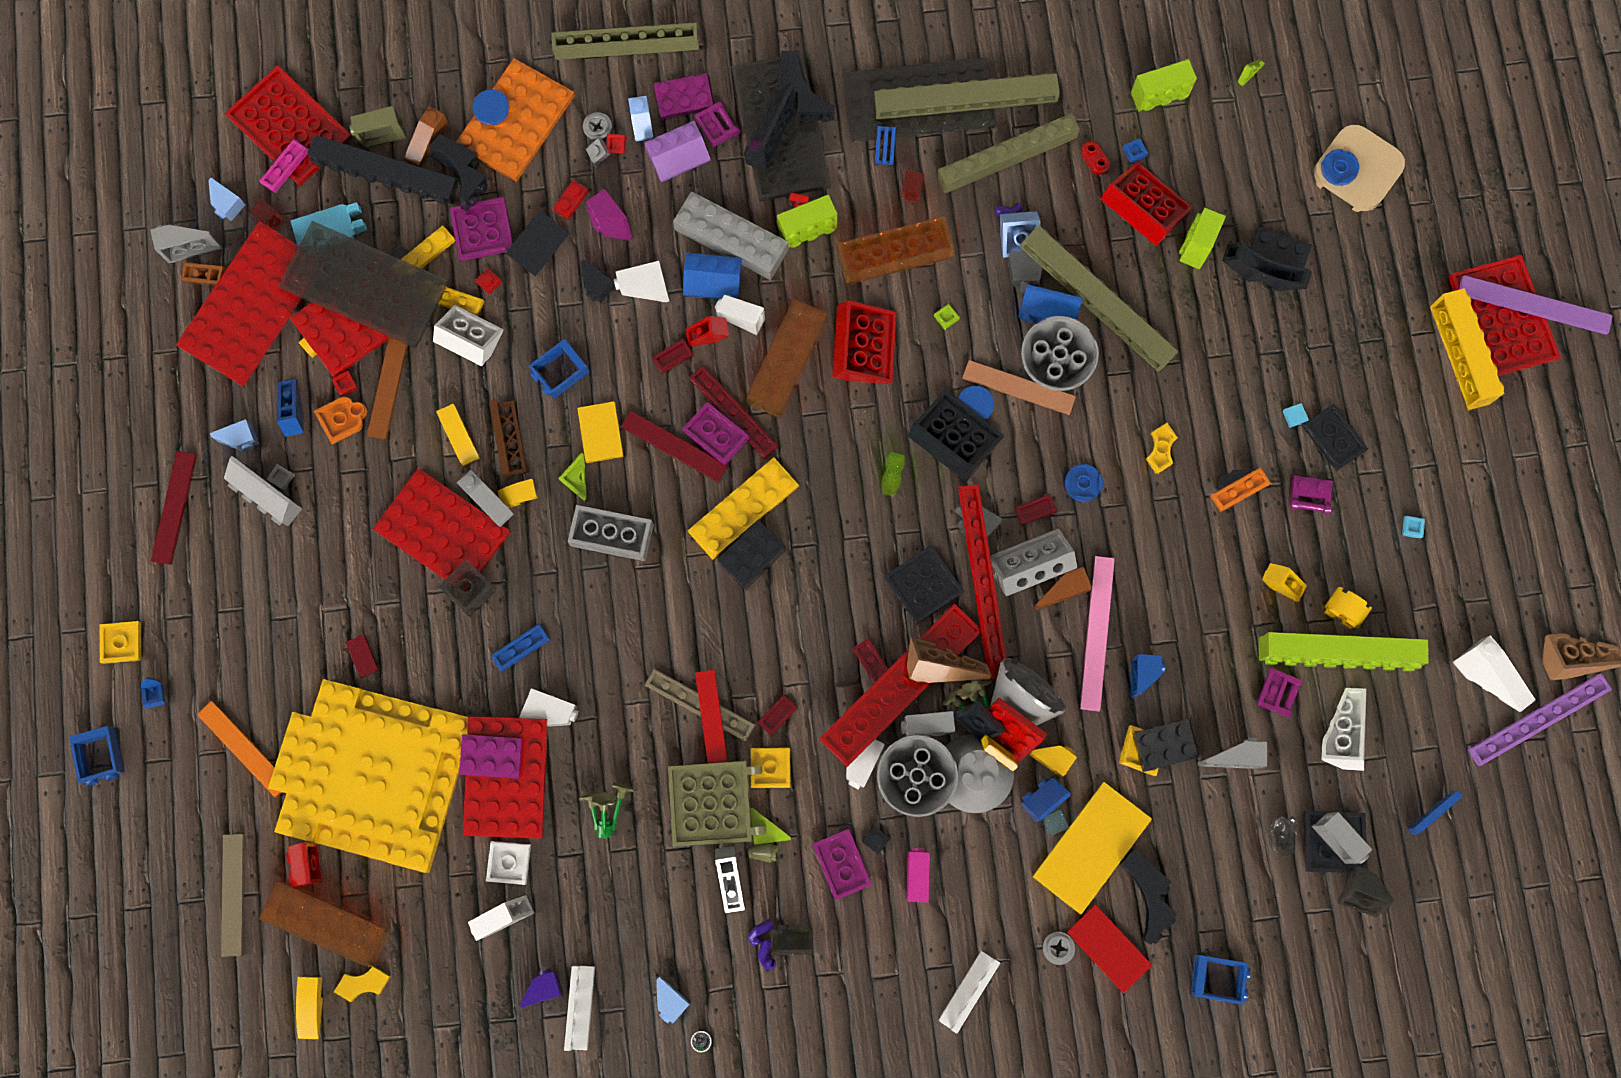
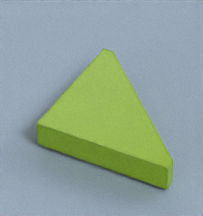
M1258 59L1247 64L1238 83L1244 86L1265 63Z
M581 453L558 479L586 502L585 456Z
M750 808L752 827L766 826L767 833L764 835H753L754 845L791 840L789 835L755 809Z

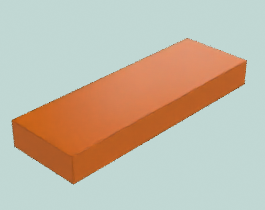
M1260 467L1217 491L1210 497L1221 513L1269 486L1271 482Z

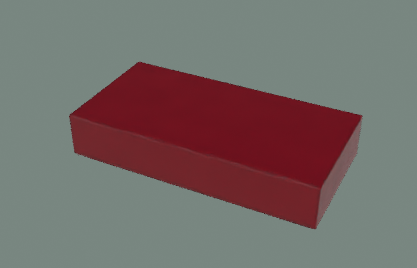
M683 338L653 356L652 360L660 373L664 374L694 355Z
M1050 494L1014 508L1021 526L1057 513Z
M364 634L346 642L360 678L379 670Z
M783 694L757 723L768 734L773 736L798 707Z

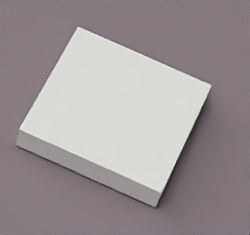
M491 841L486 881L527 885L531 845Z

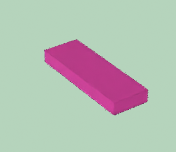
M293 139L259 182L276 193L306 157L309 150Z

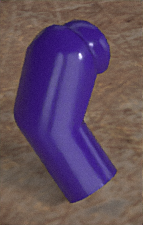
M1019 203L1011 208L998 205L995 207L994 212L1000 217V214L1020 213L1023 211V208Z
M770 919L756 925L749 933L748 940L752 946L761 942L759 935L774 928Z
M763 939L758 959L765 969L772 970L776 967V961L769 953L772 942Z

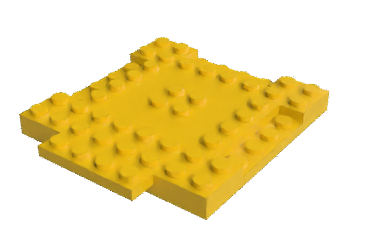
M323 679L311 717L292 712L268 788L287 794L274 832L420 872L430 873L459 776L462 734H467L468 717Z

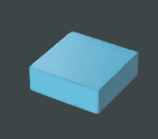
M1302 403L1282 411L1289 428L1309 421Z
M1405 516L1403 519L1402 536L1423 538L1425 519Z

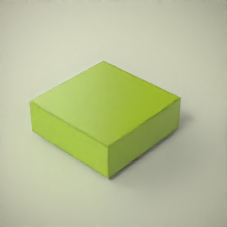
M949 303L934 313L935 319L944 330L960 320V317Z

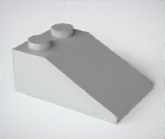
M159 225L155 229L150 230L155 251L168 263L223 249L222 245L208 231L173 225Z
M1248 738V740H1243V743L1198 762V766L1246 769L1266 767L1267 742H1261V738Z

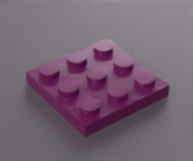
M504 197L477 202L467 212L462 210L461 206L450 208L460 262L504 253L513 244Z

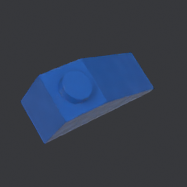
M296 378L277 382V422L285 437L304 433V419Z

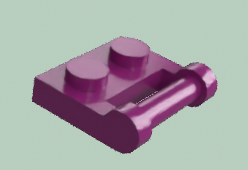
M722 101L694 115L696 122L712 147L741 133L739 127L735 126L726 112ZM716 112L721 115L729 130H724L715 116Z
M1294 475L1292 477L1290 509L1297 510V508L1321 511L1323 514L1329 515L1331 512L1333 481ZM1298 497L1323 500V504L1299 501Z
M1270 668L1256 705L1278 713L1283 717L1290 718L1292 714L1291 708L1299 687H1302L1303 681ZM1288 682L1291 684V688L1282 708L1279 704Z

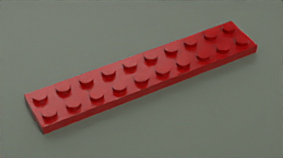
M954 604L920 640L935 643V648L943 651L950 649L953 651L952 653L958 656L981 633V628ZM909 649L819 738L846 767L930 684L910 679L907 670Z

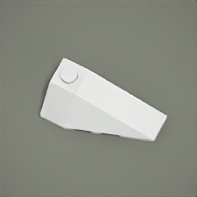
M1491 635L1479 640L1453 661L1465 678L1479 684L1484 690L1493 693L1501 701L1518 712L1523 711L1535 701V698L1515 667Z
M1345 688L1337 706V711L1330 722V727L1323 738V761L1341 769L1364 771L1366 689Z

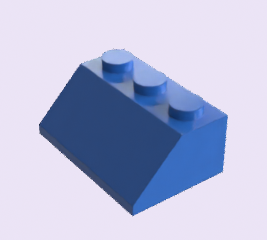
M686 253L683 296L722 300L723 296L727 295L739 299L743 269L742 258Z
M1027 285L1018 318L1027 323H1039L1046 320V318L1054 316H1065L1077 320L1082 298Z

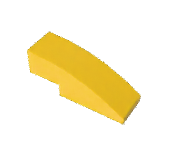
M451 404L436 411L462 466L464 467L479 460L480 457L457 407Z
M298 977L296 1021L299 1039H319L323 997H321L323 977Z

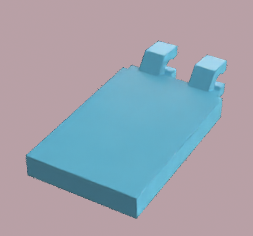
M357 202L348 206L341 204L291 220L297 245L307 252L313 253L354 240L355 234L367 231L366 223L362 219L351 222V218L363 214L361 207Z

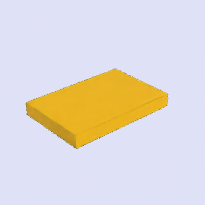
M615 402L577 408L586 463L624 457Z

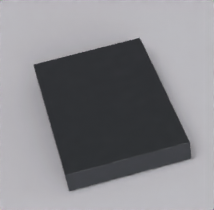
M540 210L506 251V254L535 277L568 237L569 233Z
M1334 404L1302 425L1336 471L1368 450L1367 446Z

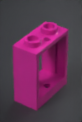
M913 848L912 852H908L906 901L908 902L929 901L930 853H925L924 848Z

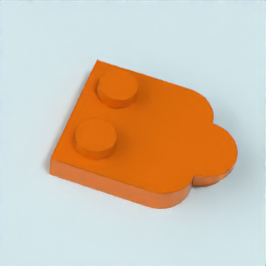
M341 397L315 410L314 413L333 445L362 429V419L367 415V408L363 403H353L349 398Z

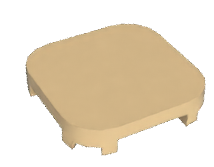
M1350 125L1339 132L1319 159L1313 171L1317 181L1316 185L1320 189L1325 187L1352 205V210L1356 212L1369 211L1379 205L1399 178L1405 167V159L1397 148L1367 128L1360 125ZM1343 149V151L1353 153L1358 159V175L1350 184L1336 186L1329 183L1323 177L1321 163L1329 152Z

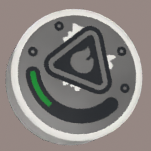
M698 1031L691 1038V1045L697 1052L707 1051L712 1043L711 1036L706 1031Z

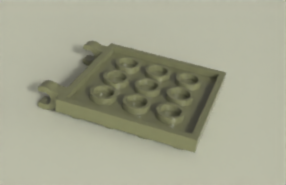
M747 761L668 766L673 846L753 841L752 835L767 834L766 826L752 827L748 775L762 774V766L748 767Z

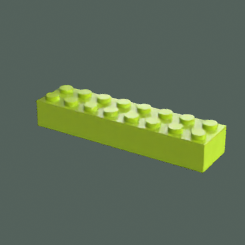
M1268 632L1259 638V661H1265L1266 665H1277V662H1285L1286 666H1296L1297 663H1304V666L1307 667L1324 664V667L1327 668L1344 665V668L1348 669L1363 666V669L1383 667V670L1402 668V671H1415V669H1421L1423 665L1429 663L1428 640Z

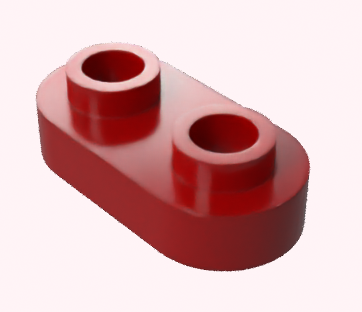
M1085 142L1081 149V156L1094 174L1099 176L1106 174L1110 167L1109 159L1096 142Z

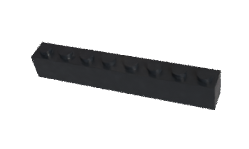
M314 135L307 154L312 164L318 167L324 165L332 171L347 172L349 176L355 178L360 176L371 183H382L387 188L392 189L396 187L404 193L410 194L412 192L423 199H428L429 197L443 205L446 203L452 205L459 185L454 177Z

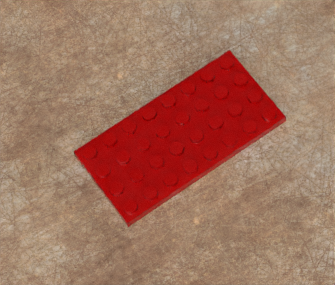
M259 221L176 343V346L244 387L325 263Z

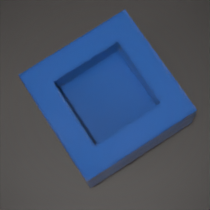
M1140 138L1123 145L1122 149L1130 164L1148 155Z

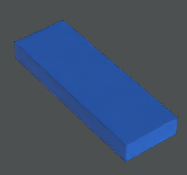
M539 623L492 654L491 657L499 670L503 672L551 639Z
M1458 790L1449 792L1407 830L1413 835L1420 834L1462 798Z

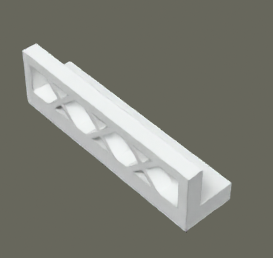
M981 951L938 1021L955 1033H958L1000 965V962Z
M572 966L564 1051H571L572 1049L588 1050L595 966Z

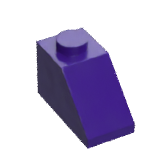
M550 969L538 972L539 977H535L520 1003L521 1008L563 995L557 971L551 972Z

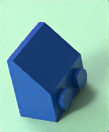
M1138 654L1131 659L1130 698H1136L1162 676V673L1165 672V661H1162V656Z
M1044 778L1037 784L1039 789L1034 793L1030 790L1022 797L1024 801L1021 805L1035 822L1044 819L1071 796L1054 778L1049 780Z

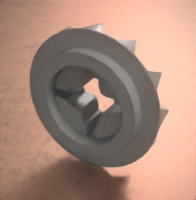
M592 113L583 122V131L590 140L605 139L607 134L611 133V120L603 113ZM598 124H600L602 129H597L595 131L593 125L598 126Z
M1053 932L1046 937L1043 943V954L1048 961L1056 965H1063L1073 958L1075 944L1069 935L1063 932ZM1061 939V946L1067 949V951H1060L1057 956L1056 950L1050 946L1057 945Z

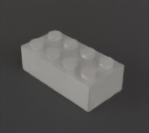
M576 505L568 543L571 547L646 561L654 524L650 519Z

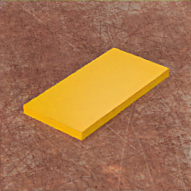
M1103 782L1032 877L1081 915L1152 818Z

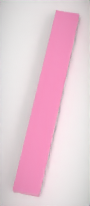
M1094 557L1080 700L1081 710L1099 712L1101 707L1115 558Z

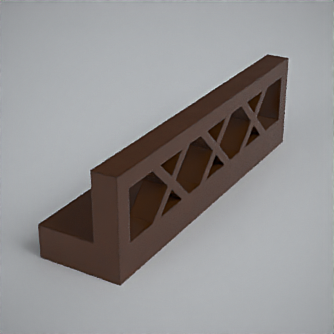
M497 400L489 401L502 474L504 477L527 473L515 401L498 403ZM511 406L512 413L508 418L504 417L501 413V408ZM508 423L515 426V431L511 436L506 434L504 430ZM511 441L518 444V449L514 454L508 451V445ZM516 458L521 462L522 469L512 471L511 464Z

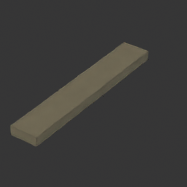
M653 669L645 686L701 717L698 692ZM720 705L724 730L747 742L756 724Z
M245 834L223 835L221 957L244 955Z

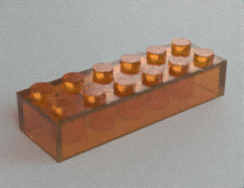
M945 216L837 243V255L846 285L951 259L955 251Z
M795 299L792 300L746 397L748 405L782 419L828 321V313Z
M285 881L276 882L259 918L366 967L375 965L391 930L390 927L299 887H292V884Z

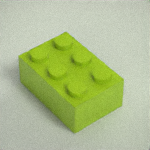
M1189 59L1138 75L1131 90V95L1138 112L1142 110L1149 111L1155 106L1161 104L1164 106L1173 100L1187 98L1197 77Z
M826 195L778 214V231L781 238L788 241V247L791 248L799 246L801 242L806 240H815L821 234L834 232L837 229V212L830 196Z
M1204 208L1201 214L1197 213L1179 251V254H1181L1179 261L1200 269L1214 246L1226 216Z

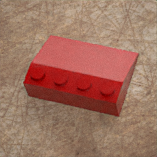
M1138 161L1115 179L1100 198L1108 207L1113 209L1155 246L1162 242L1193 209L1190 204Z
M850 300L837 306L832 378L852 382L892 384L897 312Z

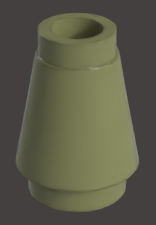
M770 843L749 847L750 859L768 863L778 861V845Z

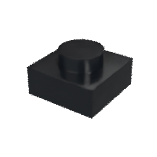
M874 826L862 843L876 854H879L890 838Z

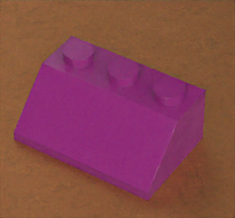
M605 189L586 201L588 205L586 210L597 233L601 232L604 237L633 239L626 216Z

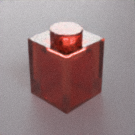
M906 171L901 198L911 202L920 200L924 173Z
M262 199L249 211L256 221H261L272 229L277 228L283 219L274 208Z

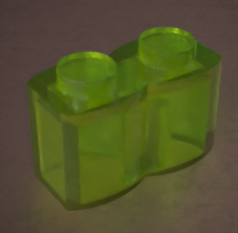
M893 452L889 453L886 459L885 473L882 477V494L890 496L898 494L901 475L905 465L904 455Z

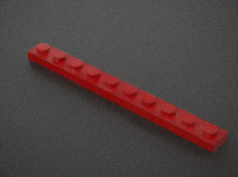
M979 484L958 487L986 664L991 673L989 680L997 679L1000 663L1007 657Z

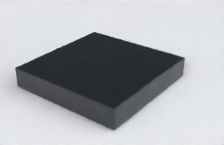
M979 701L954 713V718L979 742H981L985 735L993 738L1003 734L1007 729Z

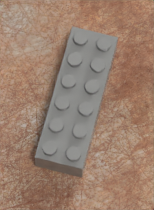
M692 191L673 221L675 231L723 256L742 258V265L769 280L772 279L789 250L788 241Z

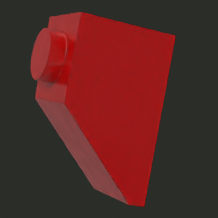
M708 316L685 329L689 347L716 343L729 336L726 318Z

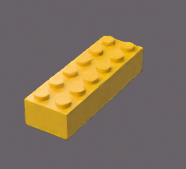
M1465 288L1445 293L1430 306L1467 408L1472 410L1490 405L1504 394V386L1499 381L1497 367L1490 357L1491 352L1484 341L1483 330L1478 325L1477 314L1472 309L1471 298L1466 293Z

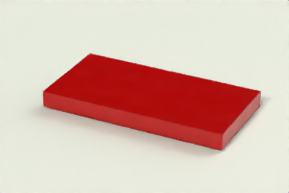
M1097 905L1091 907L1066 932L1122 993H1125L1152 966Z

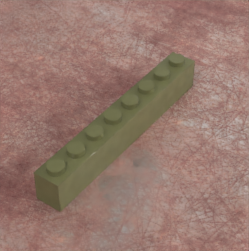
M697 23L555 32L552 33V50L556 60L699 50Z
M1068 114L938 169V182L944 194L1074 140L1077 138L1080 128L1073 114Z

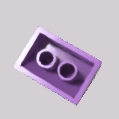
M694 121L644 143L646 153L661 183L711 161L703 138Z

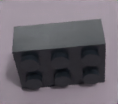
M757 520L717 561L746 591L786 551V546Z

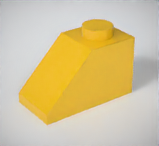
M1270 563L1262 578L1271 589L1296 602L1300 601L1307 587L1289 567Z
M1068 746L1036 749L1029 753L1031 757L1061 778L1064 777L1077 758L1073 755L1075 752Z

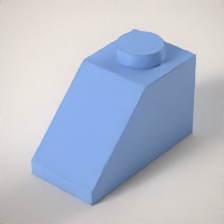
M647 96L628 98L635 140L654 139Z
M213 178L209 179L211 205L216 209L215 214L222 219L226 217L232 221L245 206L244 202Z
M246 419L210 433L211 437L216 441L239 451H250L254 446L259 445L253 425Z
M660 976L656 980L658 1010L661 1012L659 1016L667 1023L670 1021L674 1023L691 1003Z

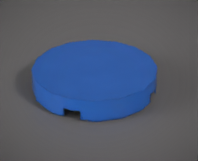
M493 89L479 93L472 105L473 113L477 120L484 125L492 124V126L502 123L508 117L510 108L506 96L500 91Z
M1343 149L1329 152L1321 163L1323 177L1329 183L1336 186L1348 185L1358 175V159L1353 153L1343 151Z
M981 386L965 388L958 397L960 402L985 421L994 410L992 394Z
M1076 465L1070 469L1065 477V490L1076 501H1091L1102 491V475L1092 465Z

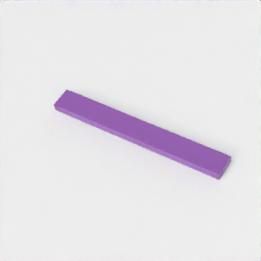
M1465 275L1461 278L1459 290L1465 288L1466 293L1472 299L1605 335L1609 333L1613 315Z
M1598 673L1467 750L1477 766H1482L1608 693L1612 688L1602 673Z

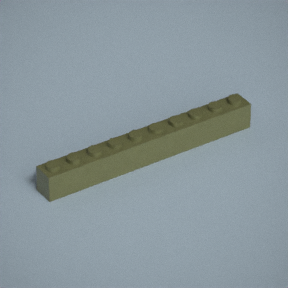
M1043 73L1042 75L1035 76L1028 74L1023 77L1009 76L1004 79L990 78L984 81L971 80L963 83L955 81L951 84L936 83L932 86L917 85L911 88L898 87L891 90L883 88L874 91V105L877 120L1053 103L1058 101L1060 92L1057 73Z
M1038 225L1022 242L1020 248L1073 296L1081 297V303L1156 371L1162 370L1177 354L1178 351L1173 343L1166 341L1157 329L1147 324L1144 317L1137 315L1129 304L1124 303L1119 298L1116 292L1111 291L1105 286L1103 280L1096 278L1087 266H1083L1074 254L1066 251L1059 241H1055L1046 229Z

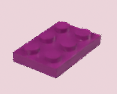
M707 73L654 83L661 119L701 112L713 105Z
M708 402L682 428L685 434L724 466L750 439L749 435Z
M462 734L459 775L520 778L523 738Z
M849 829L812 844L835 900L872 885Z

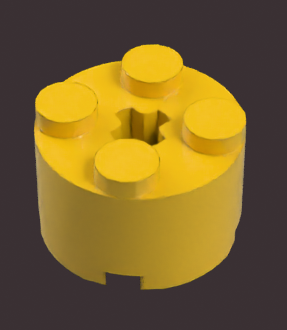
M1338 587L1325 605L1326 610L1324 613L1333 619L1335 617L1342 620L1341 624L1350 630L1352 628H1359L1372 610V607H1366L1367 602L1348 590L1347 593L1342 592L1343 588Z

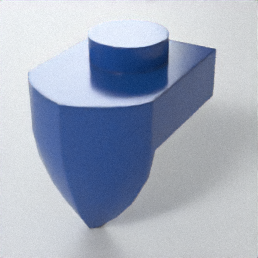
M145 678L141 683L144 708L148 709L164 705V688L161 682L154 678Z

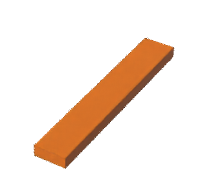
M214 701L209 702L197 715L262 785L277 798L282 792L268 788L275 766Z

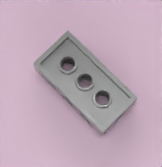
M1059 528L990 556L993 577L1005 596L1077 568L1075 552Z

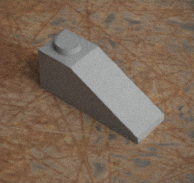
M472 470L457 482L499 527L514 515Z
M735 846L715 849V861L725 913L745 910Z

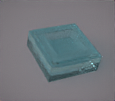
M1062 810L1051 813L1043 819L1050 836L1069 828Z

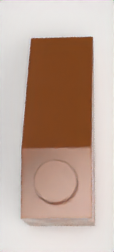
M430 106L427 108L417 124L404 156L406 161L421 167L430 153L429 146L439 134H443L449 125L443 113Z
M184 262L181 281L215 287L227 268Z
M1077 567L1065 573L1035 605V611L1089 592L1092 586L1084 567Z

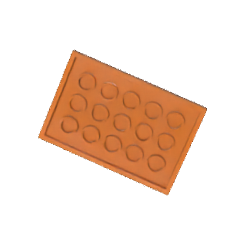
M513 58L493 87V90L500 91L506 96L510 107L508 117L502 123L492 126V124H482L474 115L456 142L476 152L478 161L517 182L574 98L575 93Z

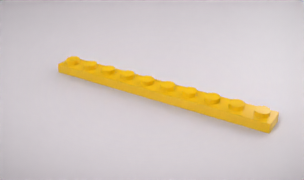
M442 225L392 267L405 283L456 240ZM305 338L298 342L312 358L317 355Z

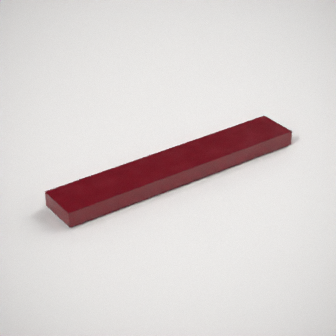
M704 366L700 367L689 377L690 381L720 413L749 435L750 439L747 442L763 459H766L778 448L773 439Z
M630 411L621 425L622 429L719 483L728 468L727 465L724 466L712 456Z
M176 452L151 561L154 563L172 565L197 460L196 454Z

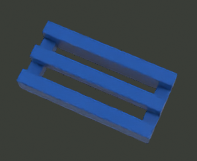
M877 126L875 164L893 165L896 127ZM881 131H884L883 158L879 160ZM888 131H891L890 159L886 161Z

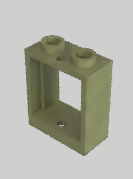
M394 106L350 117L352 123L349 125L351 134L355 136L356 142L360 143L364 149L406 138L403 123Z

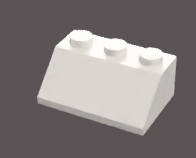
M454 305L434 325L433 342L482 366L491 357L503 333V329Z

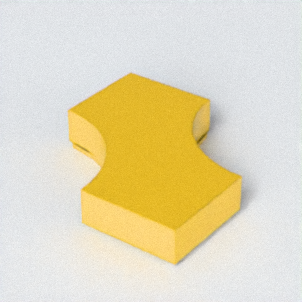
M1168 423L1151 432L1154 448L1146 460L1156 475L1173 464L1170 449L1172 443L1178 437Z
M372 966L367 973L361 976L344 974L334 992L349 1002H353L358 995L364 992H373L379 995L391 976Z

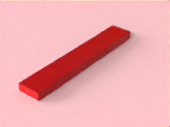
M715 670L696 672L695 676L708 764L728 762Z

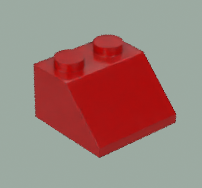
M304 842L289 846L286 859L288 864H290L291 872H289L288 877L292 887L322 883L318 843Z

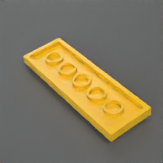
M772 458L688 530V533L708 556L714 560L741 537L757 520H761L796 490L799 484L775 458Z

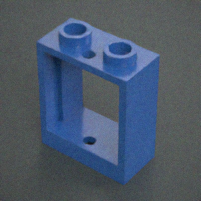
M565 339L529 365L532 371L529 373L535 382L540 381L543 385L540 388L546 396L551 395L553 399L590 373L588 367ZM565 353L578 371L552 389L539 371Z
M105 726L69 737L78 783H85L86 786L98 784V780H113L118 778L119 774L125 773L115 727ZM107 738L113 769L90 775L84 744Z
M1195 954L1191 995L1244 1005V1001L1248 998L1246 980L1250 978L1248 963ZM1207 962L1238 967L1235 997L1204 992Z

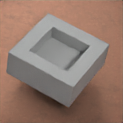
M598 138L586 148L588 155L595 165H599L610 155L603 139Z
M276 464L266 480L285 490L295 475Z

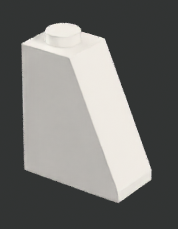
M659 261L616 271L617 278L614 279L616 290L620 289L622 295L669 302Z
M724 295L722 300L719 299L716 303L717 317L726 318L728 322L755 335L758 334L765 321L763 307Z
M531 689L519 718L548 719V727L571 725L572 721L575 722L579 711L574 704Z
M875 739L846 767L848 785L856 789L865 787L885 746L884 743Z
M524 895L493 908L469 921L468 924L471 928V933L477 941L534 914L527 896Z

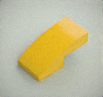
M533 479L518 482L497 491L499 499L508 508L521 505V502L538 498Z

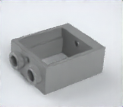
M953 711L905 716L904 721H901L902 735L905 734L906 737L913 735L927 737L953 735L955 732Z
M1339 812L1327 813L1312 826L1345 864H1356L1358 862L1361 864L1369 858L1368 853L1372 849Z

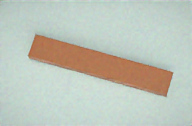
M971 360L968 361L962 378L1070 415L1076 396L1065 392L1047 389L1038 383Z

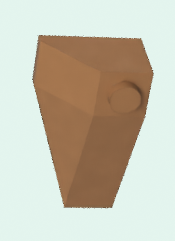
M1564 633L1549 634L1545 636L1542 664L1550 680L1569 679L1621 667V648L1602 642H1588L1585 638L1581 637L1579 639L1571 638L1570 635Z
M911 638L907 661L910 679L916 682L922 681L927 683L990 679L991 673L987 664L967 656L958 657L950 649L943 651L935 648V643Z

